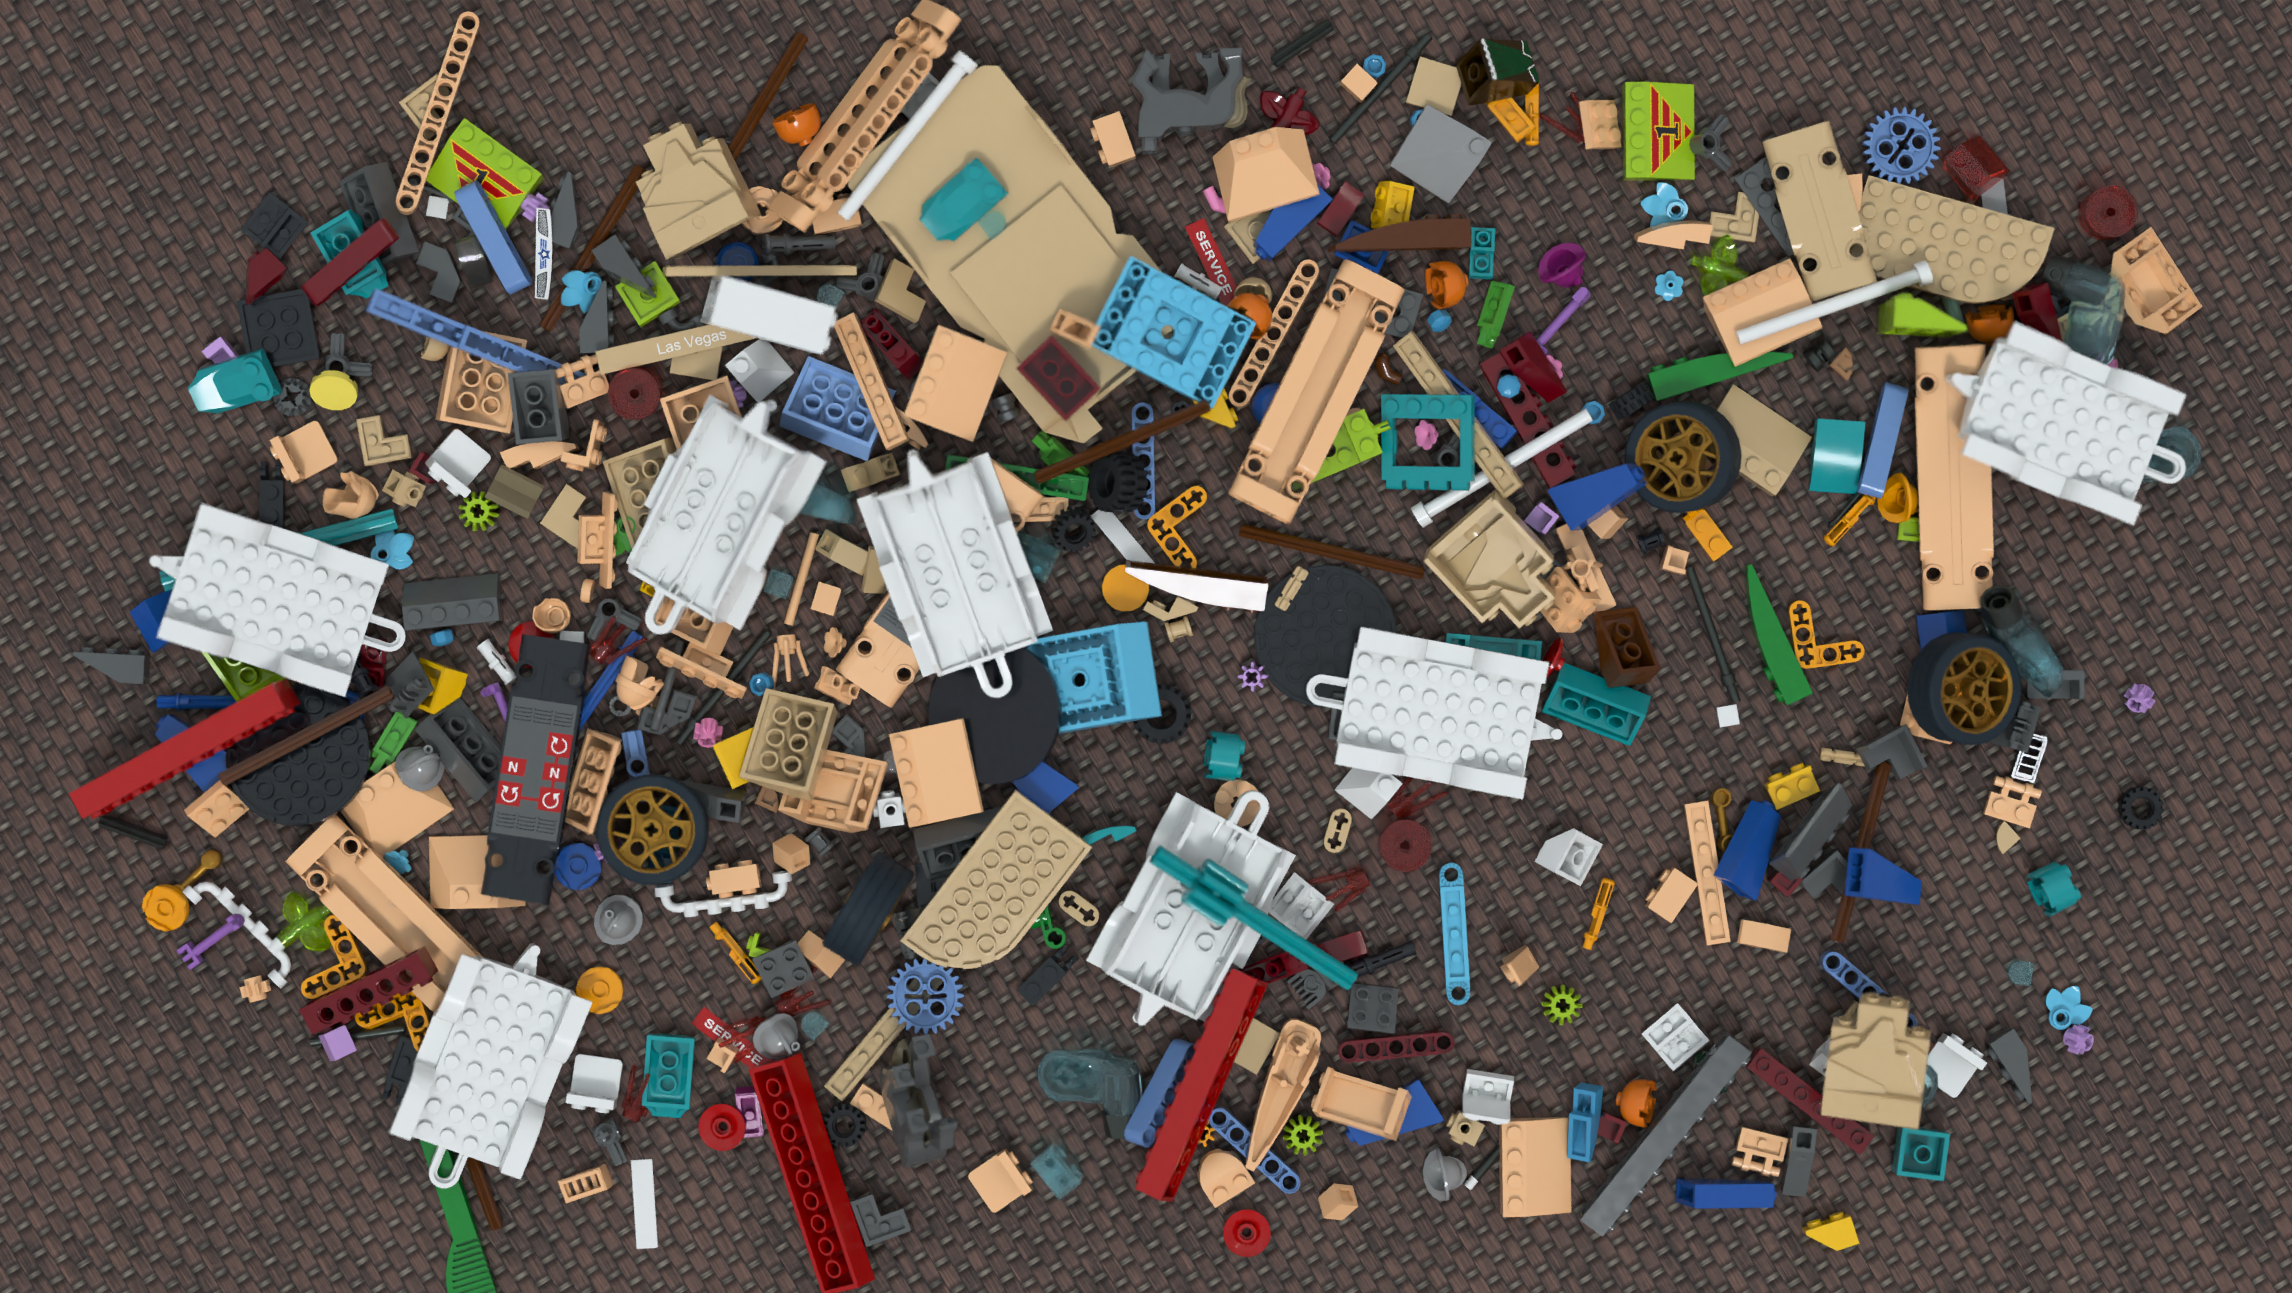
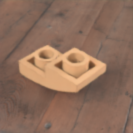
M896 407L904 428L906 426L910 427L907 432L910 438L908 443L919 450L922 446L927 449L929 444L920 428L911 418L904 416L905 413Z
M1741 920L1737 943L1787 953L1791 929Z

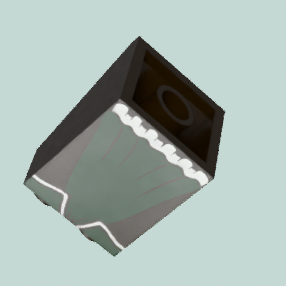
M1479 39L1456 63L1468 105H1477L1527 95L1540 82L1527 41Z

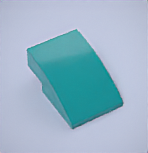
M1815 419L1808 491L1844 494L1857 493L1862 463L1865 422Z

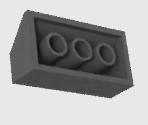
M387 162L364 166L339 181L349 210L352 209L353 213L358 214L362 219V229L364 232L382 218H386L400 236L395 243L378 256L383 267L407 259L419 252L408 217L397 210L396 197L398 191Z
M499 573L404 583L402 600L404 631L504 621Z
M460 697L436 714L429 715L415 729L424 742L432 746L433 752L438 754L439 760L475 803L495 789L501 746Z
M1839 782L1821 792L1769 863L1790 881L1797 878L1802 879L1810 870V867H1808L1812 859L1815 861L1822 854L1823 849L1821 847L1823 844L1833 839L1837 833L1834 829L1838 824L1842 825L1850 815L1848 810L1852 804Z
M1002 806L913 829L916 849L927 881L949 876Z

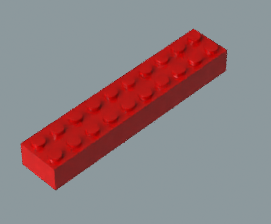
M287 678L272 683L69 793L82 819L91 816L93 820L113 811L114 808L130 802L134 797L152 790L154 786L174 778L175 775L189 770L195 764L213 757L215 753L233 746L235 742L244 740L255 734L256 731L272 725L276 720L294 713V707L301 703Z
M1232 968L1231 972L1226 973L1222 983L1224 988L1221 994L1215 997L1213 1007H1215L1213 1013L1204 1022L1203 1029L1205 1031L1202 1038L1199 1037L1194 1045L1193 1050L1195 1054L1184 1068V1073H1186L1184 1079L1175 1088L1174 1095L1176 1097L1173 1104L1170 1103L1165 1111L1164 1116L1166 1120L1155 1134V1139H1157L1155 1145L1146 1154L1145 1161L1147 1163L1144 1170H1140L1135 1182L1137 1186L1135 1189L1157 1200L1173 1202L1269 984L1243 971Z
M797 1053L790 1057L787 1056L768 1061L749 1069V1074L821 1293L843 1292L859 1288L875 1280L802 1054Z

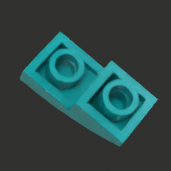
M1471 227L1469 279L1492 280L1495 228Z

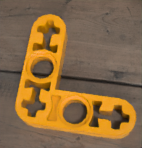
M1193 486L1150 517L1147 523L1149 532L1175 566H1180L1182 561L1179 557L1174 560L1172 555L1179 553L1183 547L1187 551L1182 553L1186 559L1191 558L1193 560L1191 562L1192 568L1197 566L1195 556L1173 527L1206 502V491L1199 486ZM1193 490L1196 493L1201 491L1203 494L1200 497L1202 501L1200 503L1197 501L1192 502L1190 506L1193 509L1188 511L1186 504L1180 499L1185 497L1187 501L1192 497L1191 492ZM1174 504H1180L1184 508V514L1179 518L1173 517L1170 513V509ZM1154 519L1158 521L1163 520L1165 522L1162 525L1163 529L1167 531L1170 528L1172 531L1162 541L1158 538V536L1162 535L1158 529H1152ZM1170 537H1174L1179 541V547L1175 551H1170L1165 546L1166 540Z
M1800 600L1794 601L1789 605L1788 619L1793 652L1801 668L1810 669L1851 663L1863 658L1865 649L1858 641H1844L1816 646L1810 606ZM1797 604H1800L1801 608H1805V613H1802L1801 617L1802 621L1807 620L1808 624L1794 626V621H1799L1798 614H1793V610L1797 609ZM1799 628H1806L1808 630L1809 637L1806 641L1802 642L1797 639L1796 632ZM1811 643V648H1806L1807 655H1812V659L1808 660V665H1805L1804 661H1800V657L1804 656L1803 648L1798 649L1797 645ZM1853 644L1854 648L1859 649V653L1855 654V658H1852L1851 654L1842 655L1844 660H1840L1841 652L1838 646L1842 645V650H1849ZM1826 648L1835 650L1836 657L1833 661L1828 662L1824 659L1823 652Z
M330 915L326 918L324 928L340 964L303 981L301 992L309 999L317 998L364 976L367 972V963L353 933L342 922L339 930L341 933L346 931L347 935L337 940L334 936L339 935L336 928L331 929L330 927L333 924V918L335 921H340L335 915ZM342 940L351 942L352 949L349 953H343L340 950L339 945ZM353 961L355 964H360L359 974L351 972L347 974L349 980H346L345 972L341 969V966H344V970H347L353 966ZM331 971H336L340 975V982L336 985L328 981V975ZM323 980L324 985L315 990L316 994L313 991L308 992L307 988L310 986V981L312 984H316Z
M412 991L404 996H401L399 993L393 996L394 1000L389 1003L395 1005V1011L391 1015L387 1016L384 1014L383 1009L385 1005L381 1006L380 1003L373 1005L374 1009L368 1012V1014L374 1015L378 1011L381 1019L375 1015L370 1017L369 1023L362 1021L365 1018V1014L361 1015L359 1012L355 1015V1021L364 1029H372L404 1016L417 1052L423 1038L420 1035L416 1036V1034L423 1033L425 1036L430 1024L425 1004ZM410 995L416 998L412 1006L408 1003L400 1006L397 1001L399 999L402 1003L407 1002ZM423 1016L424 1025L418 1029L414 1028V1018Z

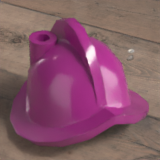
M1562 243L1552 247L1544 254L1539 264L1538 272L1541 282L1547 283L1552 281L1560 287L1581 285L1583 283L1581 278L1583 267L1581 263L1586 258V252L1581 246L1574 243Z

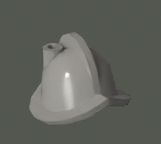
M426 745L425 747H410L401 751L396 757L395 768L402 783L416 791H428L435 787L442 779L445 765L439 760L438 754L433 752L432 746Z
M613 895L606 898L598 906L594 918L597 936L602 942L611 945H620L631 941L639 933L643 924V914L639 904L627 895Z
M780 1013L774 1014L769 1019L760 1023L753 1036L756 1050L761 1055L770 1059L790 1057L793 1051H797L800 1048V1044L797 1042L798 1029L795 1020L790 1015Z
M1437 1148L1430 1152L1425 1159L1423 1179L1432 1197L1439 1201L1449 1200V1191L1463 1184L1466 1179L1467 1170L1459 1159L1451 1156H1442L1440 1149Z

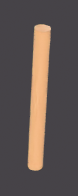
M812 532L809 534L784 624L791 626L794 624L818 541V534Z

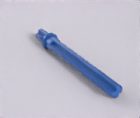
M632 631L623 645L618 646L619 651L585 698L580 730L616 680L626 655L635 657L634 652L644 639L638 632Z
M178 692L177 695H159L156 700L158 708H177V711L191 708L226 709L237 703L233 696L182 695L181 692Z

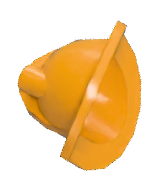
M1895 473L1887 480L1882 498H1877L1878 510L1882 517L1889 522L1902 523L1909 521L1910 515L1918 512V491L1914 485L1908 483L1902 473Z

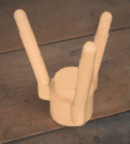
M1578 559L1573 563L1568 562L1561 567L1564 570L1571 569L1573 577L1579 580L1580 590L1586 592L1585 579L1589 577L1591 567L1599 568L1603 564L1593 560L1587 562L1584 559Z
M794 634L777 636V643H774L775 652L772 677L775 686L780 654L784 655L786 680L788 682L791 681L790 655L795 654V649L805 676H809L800 641H796Z

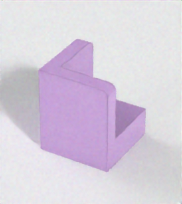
M219 337L202 351L206 358L212 360L215 364L239 356L227 339Z
M1538 502L1524 522L1531 525L1543 536L1559 518V515L1542 502Z
M345 1025L319 1035L330 1061H336L357 1051Z

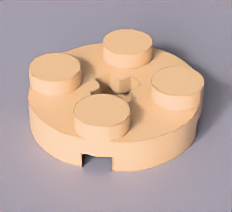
M762 186L749 189L756 205L766 206L767 209L778 195L777 191ZM768 209L765 212L766 216L750 218L741 224L752 234L763 235L777 230L783 219Z
M1235 779L1234 781L1225 782L1220 786L1215 795L1214 808L1216 814L1227 819L1233 809L1231 803L1234 802V797L1237 796L1239 798L1246 791L1258 790L1254 785L1244 780ZM1251 800L1248 802L1236 825L1242 827L1252 823L1259 810L1258 801Z

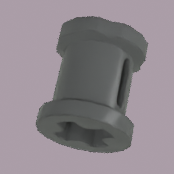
M821 827L817 828L805 839L807 843L810 842L817 850L820 858L836 845L834 841L830 842L824 835Z

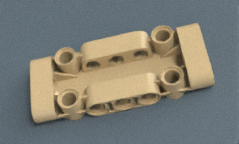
M1830 122L1819 123L1763 141L1762 144L1776 187L1777 199L1811 302L1876 283L1877 279L1863 236L1864 231ZM1831 152L1835 154L1836 161L1834 164L1825 165L1823 163L1822 157L1825 153ZM1780 167H1786L1790 171L1789 177L1785 180H1780L1776 177V171ZM1860 244L1863 247L1864 252L1860 257H1853L1850 254L1849 250L1852 245ZM1808 258H1812L1817 262V267L1812 272H1808L1803 268V263Z

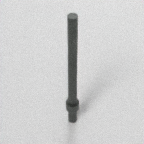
M1425 33L1414 46L1411 45L1405 51L1406 55L1329 137L1334 144L1346 134L1406 67L1421 56L1420 52L1432 40L1429 34Z
M1694 566L1686 568L1687 578L1722 677H1720L1723 686H1726L1731 703L1739 702L1741 699L1735 685L1737 681L1734 673L1730 671Z
M763 630L726 676L727 679L735 682L771 637L768 631ZM717 688L694 717H690L686 722L687 726L675 740L681 746L686 743L694 733L695 723H700L702 719L706 718L725 694L723 690Z

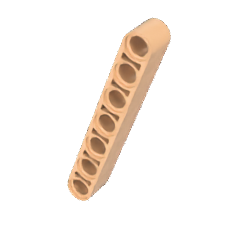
M1302 261L1272 313V322L1268 329L1269 331L1272 328H1277L1280 330L1281 335L1277 340H1270L1267 336V331L1261 339L1257 340L1229 392V400L1234 407H1246L1259 387L1318 279L1319 267L1314 261ZM1305 266H1312L1315 269V274L1312 277L1307 278L1302 275L1301 272ZM1297 286L1301 287L1304 291L1302 297L1293 298L1290 295L1291 289ZM1287 307L1292 310V316L1289 319H1282L1279 316V311L1282 308ZM1266 349L1269 352V358L1265 361H1259L1256 358L1258 350ZM1248 370H1255L1258 373V378L1254 382H1248L1245 380V373ZM1244 391L1247 396L1246 400L1242 403L1235 402L1233 400L1234 393Z

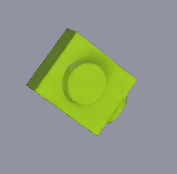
M757 931L754 936L750 935L746 949L750 950L749 956L757 957L771 951V949L758 946L762 932Z

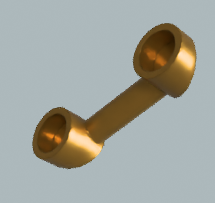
M1717 788L1711 793L1709 800L1711 805L1715 807L1720 833L1717 846L1719 850L1725 853L1733 835L1729 834L1725 807L1731 802V794L1725 788Z
M218 850L205 852L201 857V864L181 884L173 886L177 887L180 891H183L188 885L192 887L208 869H215L221 866L223 855Z

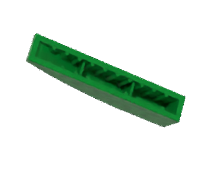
M1768 352L1734 367L1727 353L1690 361L1687 360V357L1673 361L1674 366L1665 368L1664 364L1650 368L1651 373L1647 374L1646 378L1654 396L1653 400L1656 402L1778 364L1794 357L1792 353Z
M947 454L945 471L968 463L970 458ZM998 462L1041 494L1082 501L1086 500L1089 477L1064 473L1039 484L1035 479L1034 473L1040 469Z
M1748 564L1744 566L1746 597L1754 637L1765 665L1763 672L1767 680H1772L1776 688L1773 690V693L1778 703L1782 702L1783 705H1789L1813 692L1753 565Z

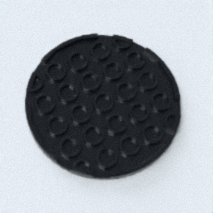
M1319 565L1305 568L1308 571V575L1304 581L1300 582L1302 585L1294 599H1290V605L1286 611L1281 610L1274 604L1278 596H1282L1281 591L1289 578H1293L1294 574L1284 578L1269 592L1266 597L1264 611H1259L1257 615L1254 641L1259 663L1261 666H1265L1263 669L1264 673L1269 675L1268 679L1280 692L1305 705L1329 708L1316 705L1308 699L1306 685L1310 678L1318 674L1341 678L1348 677L1354 644L1358 643L1360 627L1397 634V628L1387 599L1370 580L1347 568ZM1318 683L1315 686V694L1319 697L1332 699L1333 691L1345 692L1346 687Z
M1025 647L1010 651L1004 655L1011 673L1012 686L1010 691L1002 697H991L983 691L973 666H968L940 677L937 676L929 700V725L964 718L977 782L1004 784L1029 775L1042 761H1045L1059 735L1062 705L1059 701L1058 686L1052 673L1040 661V658ZM996 659L983 662L982 664L990 685L993 688L1001 687L1004 681Z
M306 684L291 685L301 703L294 707L295 712L276 720L272 725L256 731L250 737L235 742L233 746L227 748L226 768L228 769L350 704L339 695ZM359 716L232 782L231 785L240 800L250 810L270 822L286 826H307L325 821L347 807L357 796L366 780L371 751L365 725Z

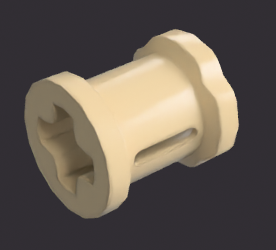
M1187 616L1170 624L1168 622L1164 623L1170 643L1174 642L1176 638L1189 635V637L1193 636Z

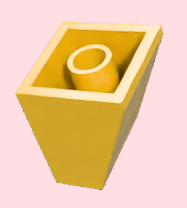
M754 727L712 745L732 789L750 782L741 779L739 775Z

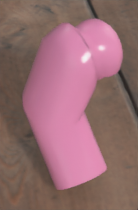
M1214 186L1203 190L1211 209L1226 214L1223 199L1218 197Z

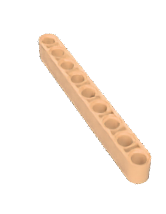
M464 12L458 18L396 197V207L403 215L414 213L418 207L479 30V19L472 12ZM470 19L475 23L473 29L467 30L463 28L462 22ZM459 41L464 42L468 48L463 52H458L454 48L455 43ZM449 64H456L460 70L456 74H450L446 67ZM442 86H448L451 88L452 93L445 97L440 95L438 90ZM435 108H440L444 111V116L440 119H435L432 117L431 111ZM432 130L436 133L437 137L433 141H427L423 137L424 132ZM421 152L429 156V160L423 164L415 159L416 155ZM411 175H417L421 178V183L417 186H412L408 183V178ZM409 197L413 200L414 204L410 208H403L400 205L401 199Z

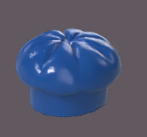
M732 242L725 245L719 251L716 259V266L759 265V259L755 250L743 242ZM755 276L724 277H728L731 279L747 283L751 281Z

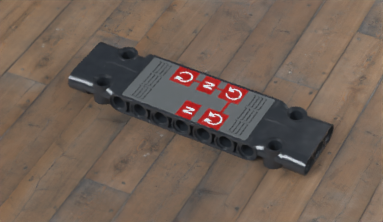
M522 634L518 663L515 668V682L512 683L489 822L487 835L488 852L485 857L486 865L481 895L550 905L554 874L557 870V856H559L561 851L584 706L583 689L586 683V670L590 651L589 644ZM526 665H530L533 668V673L528 678H524L521 674L522 668ZM573 672H578L580 675V681L576 685H571L568 681L569 675ZM495 854H500L503 858V863L499 867H494L491 863V859ZM542 861H547L550 864V871L547 874H542L539 871V864Z

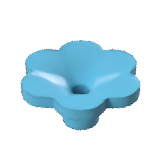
M1667 271L1665 275L1661 274L1656 277L1655 293L1661 295L1664 300L1670 301L1674 297L1682 295L1683 290L1681 287L1684 281L1682 277L1676 276L1675 272Z
M401 850L399 853L396 851L385 853L384 858L398 873L404 874L411 870L407 859L409 854L405 850Z

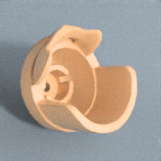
M352 471L340 473L342 480L347 484L344 490L326 488L324 490L323 508L325 512L350 519H356L368 514L374 508L379 496L375 486L368 479Z
M626 655L621 671L615 680L617 682V695L631 709L639 710L654 700L664 683L662 679L655 681V677L646 678L649 666L640 660Z

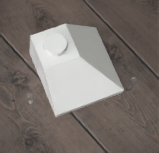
M763 339L757 340L742 350L725 365L757 403L761 402L794 374V371L767 340Z
M1352 767L1335 788V791L1372 820L1403 783L1391 774Z
M1573 828L1546 840L1535 862L1581 886L1603 844Z

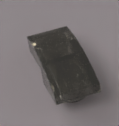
M473 235L454 241V246L470 289L492 283L493 278L477 236Z

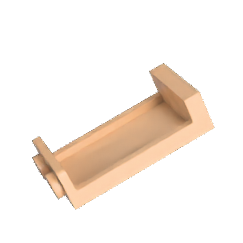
M1327 1067L1326 1072H1323L1320 1077L1319 1085L1321 1087L1318 1095L1315 1094L1312 1099L1311 1107L1315 1115L1396 1141L1412 1098L1409 1091L1402 1088L1395 1090L1336 1072L1333 1068Z

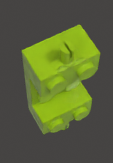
M1365 409L1346 416L1332 443L1336 449L1335 454L1332 457L1325 458L1318 474L1311 483L1382 454L1383 452L1378 443V434L1390 430L1389 425L1380 429V427L1389 424L1388 421L1373 425L1369 421ZM1293 481L1291 483L1293 490L1302 487L1299 482Z

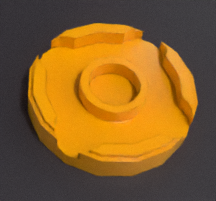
M1118 565L1111 569L1104 577L1102 584L1103 596L1106 602L1114 609L1123 612L1133 611L1141 607L1146 601L1149 593V584L1125 572V565Z
M169 884L157 885L149 890L144 896L142 910L143 912L145 911L148 923L161 931H171L179 928L189 916L190 907L188 899L177 887Z
M598 966L590 968L581 975L576 986V995L592 1001L589 1011L596 1014L610 1012L619 1005L623 998V981L618 973L608 967Z

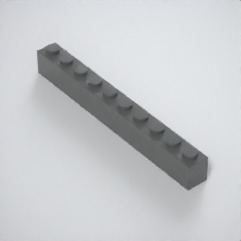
M1727 1030L1723 1033L1580 1210L1578 1215L1583 1223L1602 1237L1606 1232L1610 1233L1615 1228L1618 1217L1621 1214H1626L1631 1208V1201L1635 1196L1639 1197L1645 1191L1647 1181L1651 1177L1655 1178L1662 1168L1660 1165L1664 1160H1669L1676 1152L1675 1147L1677 1144L1688 1138L1691 1133L1690 1128L1694 1123H1699L1706 1115L1705 1110L1707 1107L1718 1101L1721 1096L1720 1091L1724 1086H1729L1734 1081L1737 1070L1748 1064L1752 1052L1747 1045Z

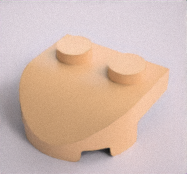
M1214 1149L1205 1154L1200 1160L1197 1178L1203 1191L1215 1208L1255 1184L1241 1158L1234 1151Z

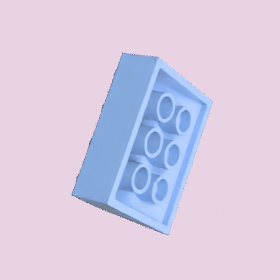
M808 356L782 411L779 426L868 461L878 439L879 432L855 375ZM888 388L892 399H894L896 391Z

